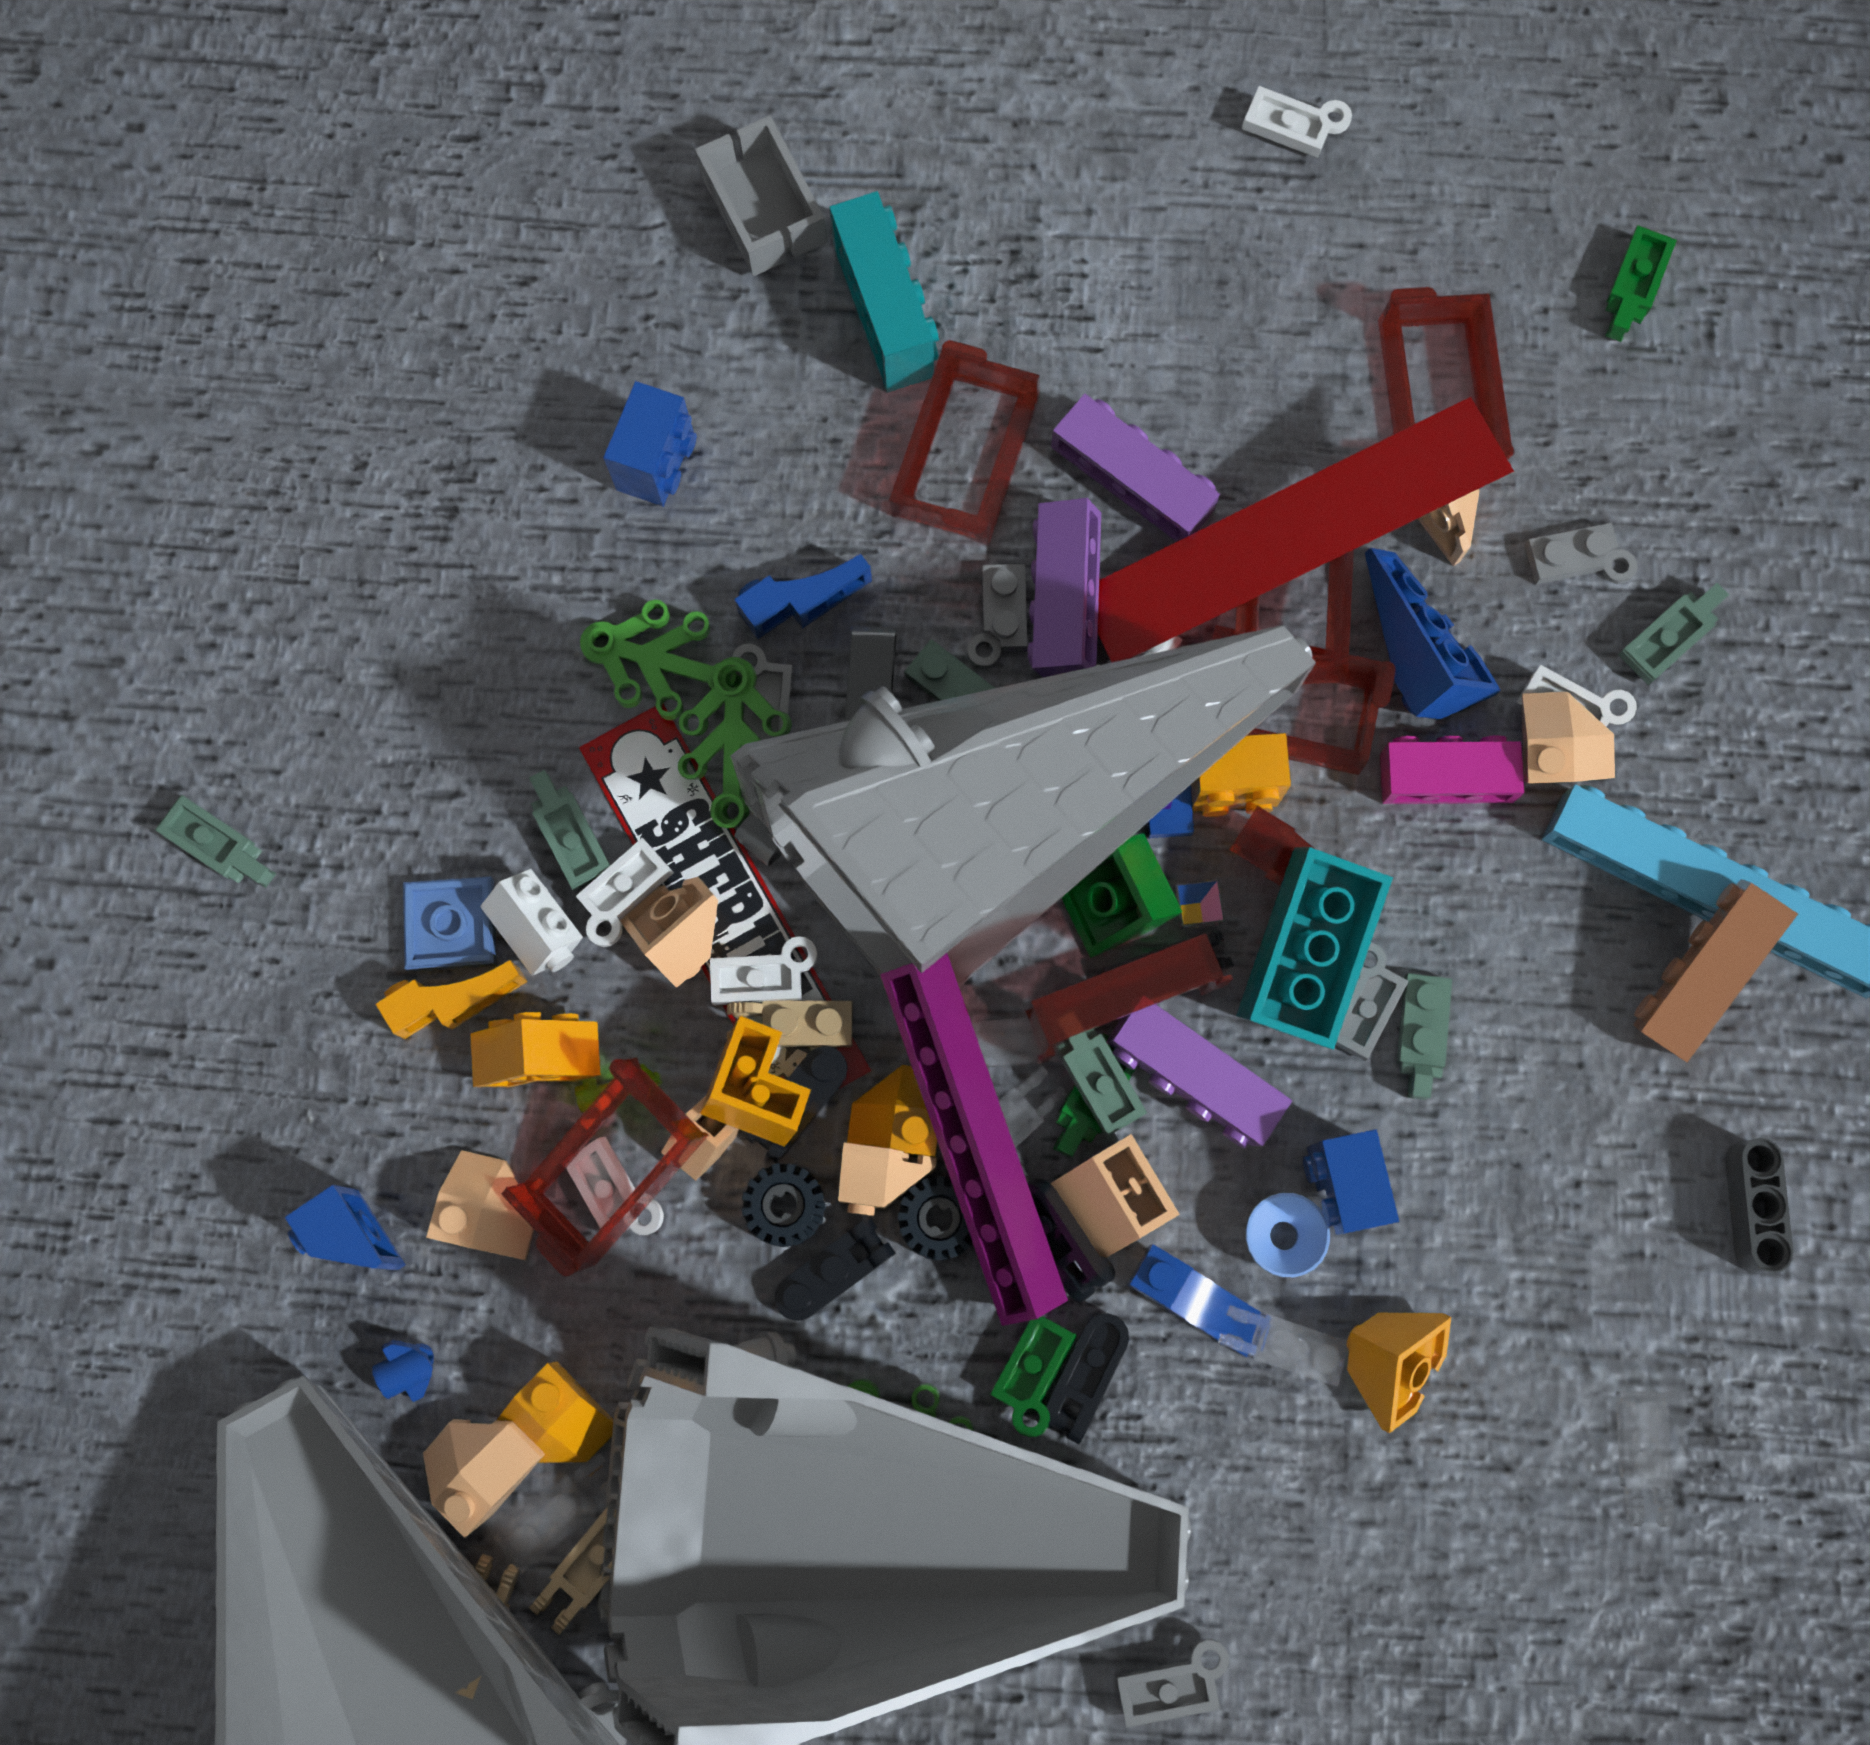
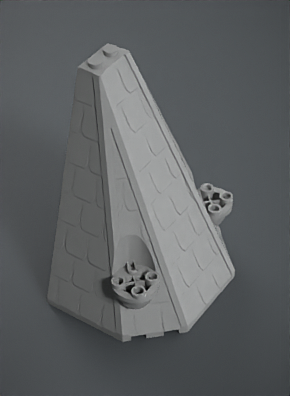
M1283 625L905 709H902L893 694L886 687L882 686L876 692L869 690L860 697L859 703L861 707L850 721L746 743L731 755V759L748 808L768 829V836L787 861L795 855L798 857L799 860L793 866L800 875L798 877L879 976L882 973L913 963L923 973L947 953L960 987L1300 689L1316 662L1312 659L1313 654L1307 643L1297 635L1292 636Z
M649 1326L644 1338L645 1345L648 1346L647 1359H636L627 1380L628 1390H635L630 1402H619L614 1413L606 1500L607 1521L604 1525L603 1535L604 1560L600 1569L602 1579L608 1575L610 1579L598 1592L597 1603L599 1623L608 1622L609 1635L614 1640L613 1645H605L603 1650L608 1683H617L619 1688L618 1706H615L612 1711L614 1728L630 1744L797 1745L1184 1607L1185 1591L1189 1582L1188 1570L1186 1568L1187 1542L1191 1535L1188 1507L794 1368L796 1361L794 1345L792 1343H784L782 1337L777 1332H760L754 1339L731 1346L670 1327ZM615 1509H617L616 1518L613 1517ZM611 1561H612V1570L609 1569V1568H606V1567L610 1564Z
M304 1375L299 1378L289 1379L279 1384L275 1391L257 1401L241 1404L231 1415L217 1422L215 1745L627 1744V1740L614 1728L612 1711L615 1706H618L619 1690L608 1691L606 1684L599 1682L586 1687L578 1696L544 1651L326 1389L316 1385ZM481 1676L473 1699L456 1694L462 1688L467 1689L469 1683Z

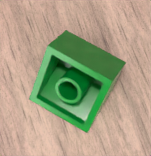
M1144 833L1131 836L1061 898L1090 958L1148 933L1183 912Z

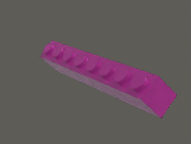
M948 954L943 955L923 973L913 963L882 973L880 976L1001 1326L1038 1319L1065 1303L1068 1299Z

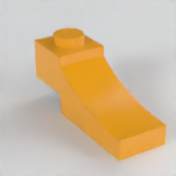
M509 960L480 976L449 985L425 987L416 980L408 982V980L400 981L384 992L385 998L377 1002L376 1006L393 1034L406 1039L436 1019H439L442 1025L453 1030L528 981L520 968Z

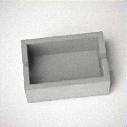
M771 115L736 130L740 153L743 159L737 163L733 141L729 134L695 149L700 175L753 277L787 262L786 253L790 251L795 258L828 243L825 217Z

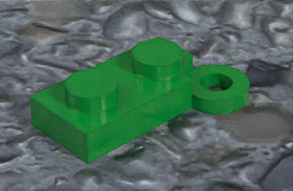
M1044 1316L1030 1320L990 1394L1014 1408L1012 1414L1013 1425L1021 1435L1027 1437H1038L1047 1430L1050 1423V1413L1042 1402L1077 1338V1335ZM1029 1409H1035L1039 1413V1422L1034 1427H1027L1023 1422V1415Z

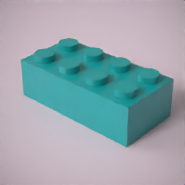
M878 191L829 206L834 250L886 392L889 393L934 378V361L939 360V353L935 342L939 341V335L932 316L926 318L924 316L921 306L925 304L923 290L918 279L911 280L908 271V268L911 267L909 253L904 242L897 243L894 231L897 230V223L891 206H883Z
M1294 847L1236 1016L1334 1050L1393 877L1311 847Z

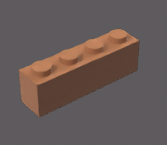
M1740 879L1737 885L1731 883L1723 890L1716 901V906L1719 907L1717 912L1709 922L1704 920L1695 928L1688 940L1692 946L1682 959L1676 957L1670 962L1661 977L1665 981L1655 996L1648 994L1638 1005L1634 1016L1638 1019L1633 1026L1685 1062L1690 1060L1798 915V913L1753 883Z

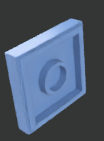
M491 876L403 882L404 966L406 971L497 966L496 927L480 907L494 889V879Z

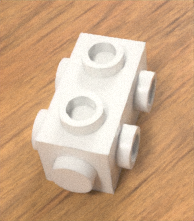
M532 869L499 881L480 906L532 976L546 969L556 972L566 966L574 958L571 952L583 938Z

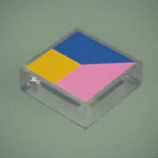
M1219 879L1174 885L1175 897L1183 911L1178 915L1180 930L1223 925L1225 923Z

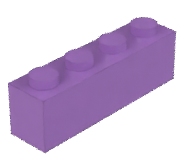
M1084 393L1053 430L1052 449L1176 542L1197 532L1216 508L1220 493L1216 491L1214 484L1208 478L1200 474L1194 475L1182 466L1181 460L1173 452L1167 449L1160 450L1149 441L1148 436L1142 429L1134 424L1127 425L1115 416L1113 409L1100 399L1093 400Z
M1088 498L1039 503L1038 519H1035L1033 522V536L1037 544L1036 559L1031 564V575L1035 584V600L1031 601L1029 608L1030 620L1034 629L1033 641L1028 645V660L1032 669L1043 678L1096 666L1102 513Z
M1145 996L1133 1000L1106 1041L1108 1045L1114 1048L1112 1053L1119 1063L1131 1070L1138 1066L1151 1075L1148 1082L1168 1096L1175 1092L1188 1101L1185 1108L1205 1122H1209L1211 1118L1225 1127L1222 1134L1242 1148H1246L1248 1144L1251 1146H1263L1292 1102L1290 1098Z

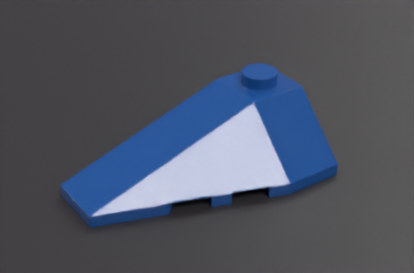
M1369 548L1365 552V558L1394 680L1403 695L1402 702L1406 709L1415 717L1442 719L1497 695L1501 689L1482 658L1471 645L1463 649L1448 631L1454 626L1452 621L1446 614L1442 616L1437 610L1425 603L1424 600L1428 596L1427 591L1395 552Z

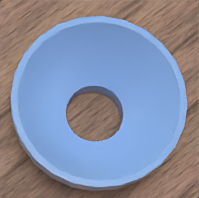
M1279 1193L1262 1200L1252 1210L1245 1228V1240L1249 1253L1262 1269L1279 1277H1298L1311 1272L1323 1261L1329 1248L1330 1229L1325 1222L1322 1210L1313 1201L1295 1193ZM1278 1222L1288 1223L1296 1231V1241L1288 1250H1281L1271 1242V1229Z

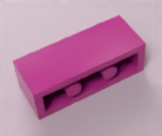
M1401 736L1394 738L1392 742H1388L1380 753L1382 804L1514 803L1525 793L1521 741H1507L1505 736H1486L1480 738V742H1463V737L1443 736L1437 738L1436 742H1419L1418 737Z

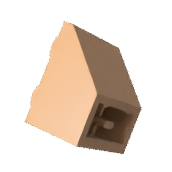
M1132 1134L1050 1183L1057 1190L1099 1256L1105 1258L1180 1215Z

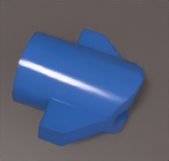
M397 1340L385 1343L382 1346V1351L387 1359L372 1367L373 1377L382 1395L386 1399H390L406 1391L412 1402L423 1398L432 1376L433 1350L428 1345L422 1343L411 1344Z

